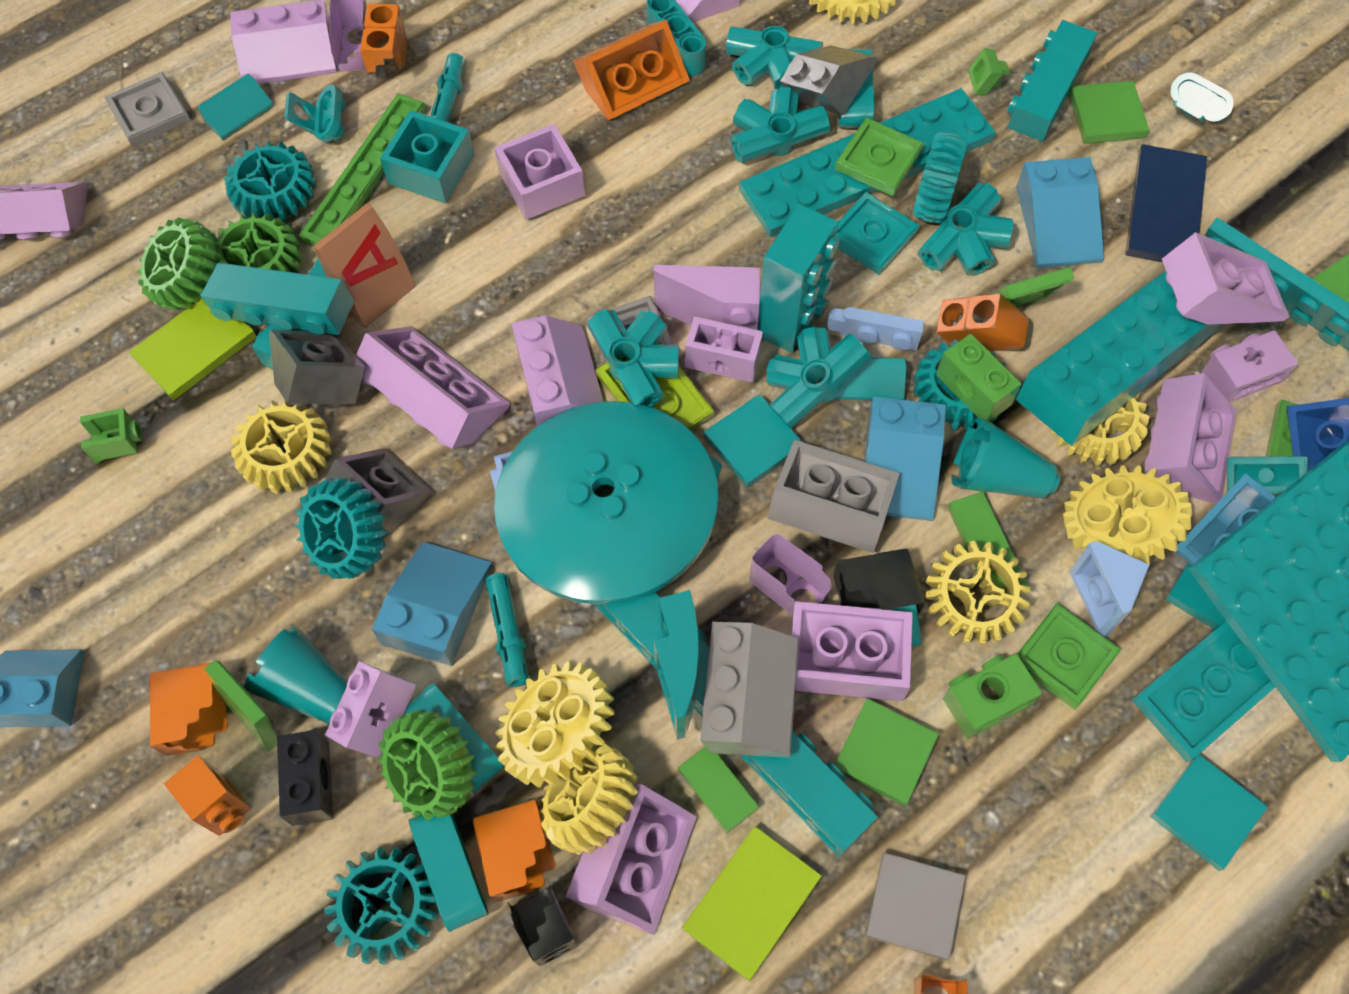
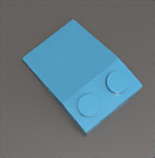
M1091 157L1025 162L1016 190L1036 268L1102 263L1104 253L1099 189Z
M873 396L867 419L864 462L900 473L886 516L933 521L944 440L946 405Z
M1245 473L1188 533L1186 541H1181L1177 545L1178 550L1176 553L1193 565L1276 497Z
M422 542L387 593L372 627V631L381 645L452 666L484 588L485 579L492 568V562Z

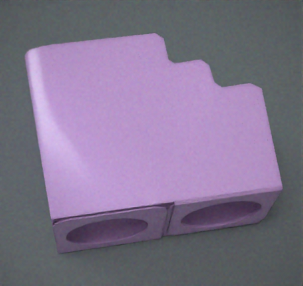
M330 0V49L339 71L366 70L360 52L361 44H351L347 40V34L351 30L364 28L367 9L366 0ZM355 52V57H347L350 53Z
M775 534L771 536L752 557L749 582L792 616L795 601L791 598V595L796 590L807 589L811 591L816 597V603L823 604L828 599L831 591V580L822 571V565L781 535ZM771 566L783 569L787 575L786 585L779 582L766 572L765 569Z

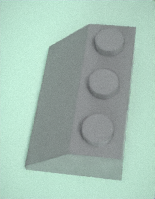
M794 440L774 488L767 519L874 553L900 473Z
M712 622L700 741L710 753L791 757L799 649L798 637L754 623Z

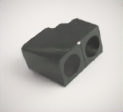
M898 549L837 561L833 577L840 606L888 610L916 605L918 614L923 609L925 602L908 549Z
M550 883L549 887L516 905L512 906L507 901L511 911L510 916L513 921V927L532 961L538 966H543L578 947Z

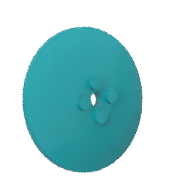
M608 401L584 404L563 411L544 421L524 437L513 450L501 471L497 483L494 506L496 526L503 546L512 562L523 575L543 590L555 596L580 603L615 604L645 597L662 589L681 576L696 561L708 543L715 526L719 502L718 484L711 459L703 445L687 427L668 414L641 404L635 407L630 402ZM607 484L615 488L613 493L607 497H598L594 494L595 490L601 485Z

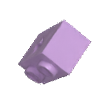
M694 316L685 345V368L753 383L761 355L763 332Z
M1274 330L1261 336L1259 333H1254L1242 340L1240 344L1232 347L1223 345L1210 354V360L1202 370V373L1209 377L1231 403L1284 382L1297 367L1298 362Z
M358 661L354 672L348 679L347 688L337 710L331 716L330 725L325 736L346 748L378 757L382 753L378 743L384 739L383 731L391 725V722L396 721V718L404 714L416 684L393 673Z

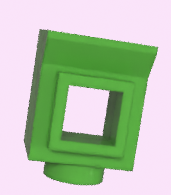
M124 408L80 416V423L92 436V440L81 442V448L95 464L105 459L137 453L136 442L142 441V429L139 422L133 420Z

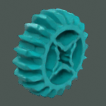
M941 131L935 135L913 209L916 218L923 219L922 221L941 224L945 221L968 146L965 137L958 136L956 133Z
M268 141L265 147H260L255 143L254 150L247 151L243 149V157H233L234 165L227 167L228 175L224 177L226 195L238 214L242 213L246 219L251 218L254 212L260 218L269 213L273 219L280 217L286 223L287 216L292 214L298 217V209H308L307 200L314 199L313 190L316 189V180L313 167L309 164L303 152H298L294 145L287 147L281 141L274 146Z
M956 339L951 343L950 347L942 342L938 346L937 351L930 349L926 357L922 358L919 362L918 371L915 372L913 378L915 384L913 390L914 397L919 398L918 402L946 405L945 422L951 423L953 432L958 429L959 425H963L966 431L969 427L973 428L974 424L978 427V424L975 422L978 417L936 375L943 353L958 343ZM996 352L991 353L995 358H997ZM996 416V417H995L994 419H992L990 422H993L994 420H996L998 416Z
M345 477L325 479L308 488L307 494L300 498L302 506L295 510L300 518V521L294 524L300 531V537L296 541L303 543L304 549L301 554L310 556L309 566L318 567L320 575H329L331 579L355 578L360 576V574L369 572L370 569L374 568V564L382 559L380 551L387 547L382 537L389 532L383 528L382 521L387 516L379 513L378 508L381 502L372 501L373 490L364 489L362 482L352 481L351 478Z
M378 847L375 852V860L372 859L368 852H361L360 860L362 864L360 866H357L351 860L346 861L345 865L350 874L347 877L339 873L334 875V880L341 884L339 891L334 889L327 891V896L336 900V904L325 907L324 913L332 917L337 916L336 919L327 925V930L331 933L340 932L334 943L340 948L349 944L346 952L347 956L355 958L362 951V962L371 964L377 953L379 963L387 965L390 960V950H392L393 955L399 961L405 959L403 948L405 944L412 950L417 951L420 945L414 937L418 932L424 937H429L432 932L426 926H423L425 919L437 921L438 914L432 910H427L428 906L436 905L433 894H426L432 889L428 878L424 879L426 872L423 864L415 867L417 857L410 853L403 859L402 850L394 848L388 858L386 850L383 847ZM394 872L392 878L387 877L376 888H369L363 885L375 875ZM407 879L410 881L414 892V907L411 915L405 912L401 906V897L405 891L403 885ZM355 896L362 901L364 906L362 917L359 920L362 925L358 931L352 920V904ZM368 896L389 902L390 907L397 911L398 914L394 915L389 911L384 912L377 909L375 903L369 900ZM389 922H396L403 926L401 930L388 938L370 940L374 932L378 933Z

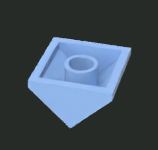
M1095 541L1088 544L1069 573L1097 632L1107 638L1131 612L1149 564Z

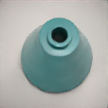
M983 418L975 420L978 424L976 429L972 427L967 429L960 442L953 463L960 466L958 476L951 474L953 486L964 490L1041 499L1055 492L1059 485L1060 474L1057 473V466Z
M292 624L290 625V632L283 629L261 653L255 662L260 665L259 672L256 677L250 673L248 674L244 688L253 695L330 724L331 716L337 710L347 688L348 681L302 630Z

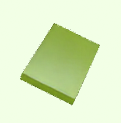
M200 298L199 303L195 302L189 309L177 315L128 353L174 401L257 336L244 321L232 319L230 321H223L216 318L210 312V308L204 300Z
M626 357L619 359V361L627 362L631 360L630 358ZM608 362L596 369V375L616 401L630 402L619 381L611 375ZM679 365L678 378L654 377L663 392V399L652 408L678 420L690 431L714 416L713 408Z
M754 826L684 923L681 930L750 982L822 876Z

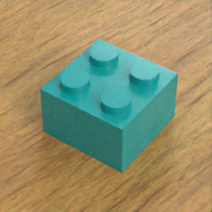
M410 110L380 157V161L388 184L446 204L473 159L474 150L469 129Z

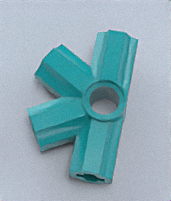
M730 26L726 43V54L740 56L732 63V71L743 85H752L768 72L774 89H779L780 86L785 87L780 80L795 56L802 52L822 48L823 42L789 36L787 30L780 26H770L763 31Z
M780 86L779 89L771 91L769 110L750 99H744L738 105L737 111L733 116V124L745 130L731 135L730 143L736 160L741 163L769 153L776 156L786 155L791 152L793 145L829 133L828 113L823 106L819 105L797 112L799 95L791 87Z
M978 183L959 205L950 209L946 220L918 251V256L921 258L923 265L932 271H941L956 254L966 275L976 276L993 266L995 259L988 246L1008 249L1014 222L1013 218L990 215L1002 199L995 187L989 183Z
M603 309L595 313L587 321V325L609 363L611 375L619 381L630 402L635 407L640 404L651 408L663 399V392L654 377L678 378L679 346L656 345L667 331V325L657 314L649 310L647 312L641 311L627 330L615 310ZM624 357L631 359L627 362L619 361L620 358Z
M815 326L806 328L797 336L800 359L776 355L775 358L770 359L766 369V382L772 387L785 389L770 406L790 428L797 424L820 402H829L836 398L840 392L841 383L871 357L869 351L853 334L848 333L831 348L830 336L826 328H817ZM825 377L822 382L816 384L819 379Z

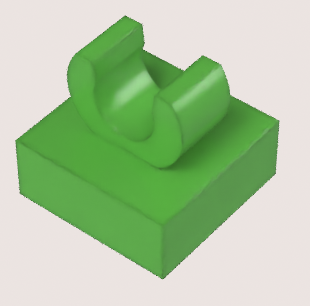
M984 48L968 69L975 94L986 96L992 87L1001 86V75L1010 74L1007 62L998 61L996 52L993 49Z

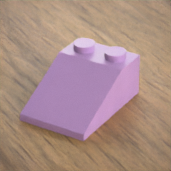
M1196 232L1162 258L1167 272L1166 280L1173 288L1177 299L1176 307L1181 315L1187 319H1193L1208 325L1279 322L1289 318L1267 262Z
M654 265V299L658 311L690 326L695 316L757 330L760 300V268Z

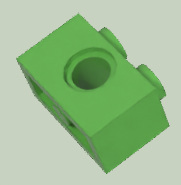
M971 333L943 353L936 373L978 418L988 421L994 419L1013 404L1022 384Z
M1017 653L1006 659L1002 655H998L981 666L983 671L973 676L969 672H965L948 683L950 688L943 697V700L967 740L1034 705L1043 694ZM988 686L993 688L998 694V700H991L985 697L981 687Z

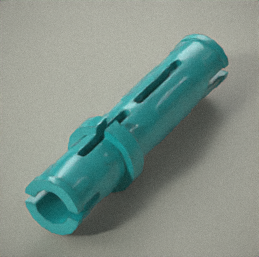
M450 53L447 55L444 71L437 80L438 92L431 112V117L448 123L451 120L456 97L460 94L463 86L461 78L466 66V59L463 60L464 57L460 54Z
M496 573L485 579L497 633L496 653L498 656H501L506 686L512 688L526 685V680L530 678L524 653L527 649L526 642L519 632L509 575Z

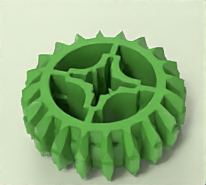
M254 212L252 217L248 219L241 215L240 221L236 223L228 220L227 229L218 228L219 237H215V241L220 244L217 252L221 257L216 262V265L217 263L299 273L298 263L302 262L300 242L293 229L289 225H285V222L280 217L273 219L267 213L260 218Z
M180 217L174 221L168 220L165 227L159 226L157 234L155 236L150 235V243L147 247H144L145 253L143 257L139 258L142 264L137 273L141 276L138 280V285L142 287V294L146 295L154 304L171 310L189 309L192 302L199 303L200 296L216 267V262L221 257L217 252L220 244L215 241V234L195 220L191 221Z
M425 709L415 710L396 718V721L391 722V725L383 731L384 739L378 743L382 753L377 757V760L383 765V769L379 774L384 776L387 781L385 789H390L394 794L393 803L401 802L404 813L412 812L414 818L423 815L427 821L434 816L440 819L457 812V809L470 799V792L476 787L472 777L477 773V770L470 763L475 756L468 753L466 748L469 740H462L459 735L460 727H451L449 716L440 717L437 710L431 712Z

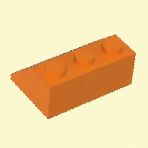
M667 20L650 23L573 60L585 91L607 120H611L690 81Z

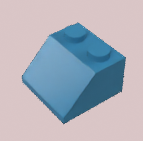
M4 651L0 655V727L71 726L84 651Z

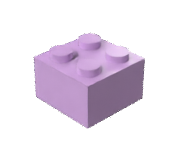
M555 124L494 147L499 173L525 220L585 196L583 171Z

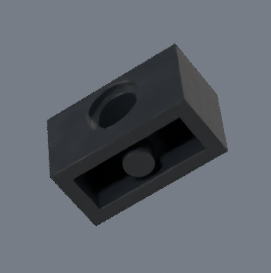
M318 730L277 736L280 817L292 826L333 820L329 741Z

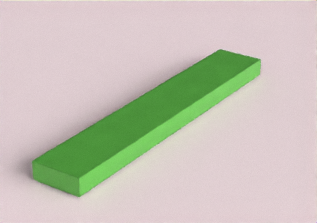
M400 93L396 94L299 234L302 242L314 246L363 206L384 175L380 157L410 110L421 114L426 113L427 108L424 102Z

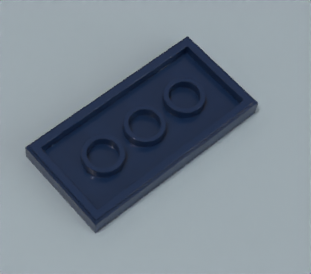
M1141 144L1138 151L1125 255L1163 262L1162 258L1195 232L1199 234L1207 156Z

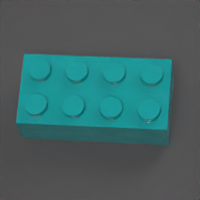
M798 204L763 258L757 330L763 332V340L792 354L798 346L797 336L802 333L803 329L813 327L811 324L815 317L820 319L827 309L829 300L825 297L831 288L832 280L829 277L836 264V260L832 259L840 242V239L836 237L838 221L801 204Z

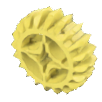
M1138 393L1073 446L1069 445L1053 430H1051L1050 435L1059 436L1057 447L1064 445L1069 447L1067 451L1068 456L1074 453L1081 455V463L1091 458L1095 467L1101 465L1103 460L1111 466L1118 459L1121 461L1128 459L1131 453L1136 452L1141 446V441L1147 435L1148 429L1146 426L1149 423L1150 417L1144 414L1147 403L1137 402L1139 399ZM1116 431L1124 432L1120 436L1106 438L1107 434H1115Z
M271 400L270 408L264 409L258 405V413L253 416L245 413L247 424H236L239 435L231 437L232 444L235 447L231 450V455L235 460V467L240 474H243L246 482L251 485L255 484L262 491L269 487L271 492L278 494L282 486H284L286 491L292 493L294 484L299 483V485L306 488V478L310 476L318 479L316 468H327V462L324 457L331 455V448L329 446L331 435L327 431L324 419H321L313 408L307 409L306 405L296 406L287 403L286 400L279 406L277 402ZM278 439L281 440L284 448L286 449V453L282 452L277 442Z
M971 541L968 545V553L964 546L957 544L954 547V555L948 551L942 553L941 559L944 564L934 562L931 569L938 576L931 575L926 579V584L937 588L925 593L926 599L937 600V603L928 608L929 613L935 614L941 611L943 616L936 622L937 626L942 627L948 621L953 625L949 629L948 635L954 637L960 629L963 631L962 642L964 643L970 642L973 633H975L978 644L983 645L987 641V632L994 642L1002 639L1001 630L1007 634L1015 631L1011 621L1021 623L1024 620V615L1018 609L1023 610L1030 606L1028 600L1019 597L1031 591L1030 586L1019 585V582L1027 577L1026 572H1014L1013 568L1019 563L1018 559L1013 558L1008 563L1003 560L1007 553L1006 549L1001 548L996 555L992 554L993 546L991 542H987L982 551H979L977 542ZM969 564L977 565V569L971 579L959 578L958 581L949 579L955 569ZM991 570L1002 579L1007 594L1004 593V589L998 588L992 583L990 578ZM979 581V586L983 589L981 592H985V595L975 605L976 599L972 597L974 593H970L969 590ZM948 591L952 592V596L960 598L964 603V616L953 607ZM997 604L1005 606L999 618L987 622L977 621L983 606L995 607Z
M606 744L593 746L592 751L596 757L594 760L587 757L582 759L583 770L581 772L573 767L570 769L569 780L566 781L558 775L555 786L549 784L543 788L546 794L539 801V805L543 808L539 812L543 832L546 834V838L552 841L553 845L570 853L580 855L583 852L591 854L596 846L604 847L607 837H616L617 827L620 823H626L624 817L627 811L634 808L630 802L638 793L634 787L638 779L633 773L634 765L630 763L628 758L623 756L622 752Z

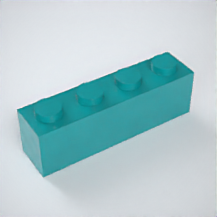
M1063 19L1056 31L1050 30L1043 45V48L1046 49L1045 52L1039 51L1031 67V70H1034L1033 74L1026 73L1019 89L1022 94L1020 96L1014 95L1008 107L1007 113L1011 114L1008 125L1009 129L1041 142L1044 141L1071 87L1074 85L1089 57L1098 34L1097 32Z
M217 263L201 294V298L210 308V312L220 320L230 321L232 319L245 321L252 325H273L285 330H291L292 328L307 330L319 335L323 333L339 335L354 303V299L342 279Z

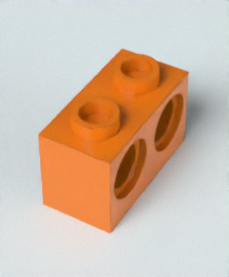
M199 755L163 783L192 821L218 836L236 829L244 821V815L252 809L229 779Z

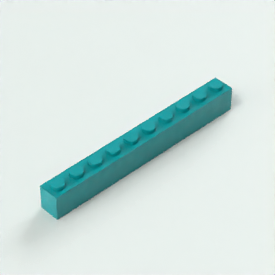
M654 592L645 597L627 602L593 604L656 669L654 640L663 638L659 618L660 597ZM698 628V682L694 709L703 717L710 647L705 643L707 641L705 635ZM792 731L791 757L739 755L839 859L878 818L873 812L875 807L872 802L859 791L855 794L844 783L846 778L843 773L831 762L825 764L815 754L817 751L815 745L802 733L797 736Z

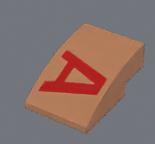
M369 203L365 204L313 246L326 277L342 279L354 299L349 315L365 329L416 287L399 248Z

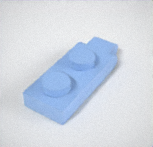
M847 307L844 310L838 308L831 309L827 321L828 329L840 332L843 337L851 333L862 343H878L892 346L898 350L909 349L917 351L924 325L922 320Z

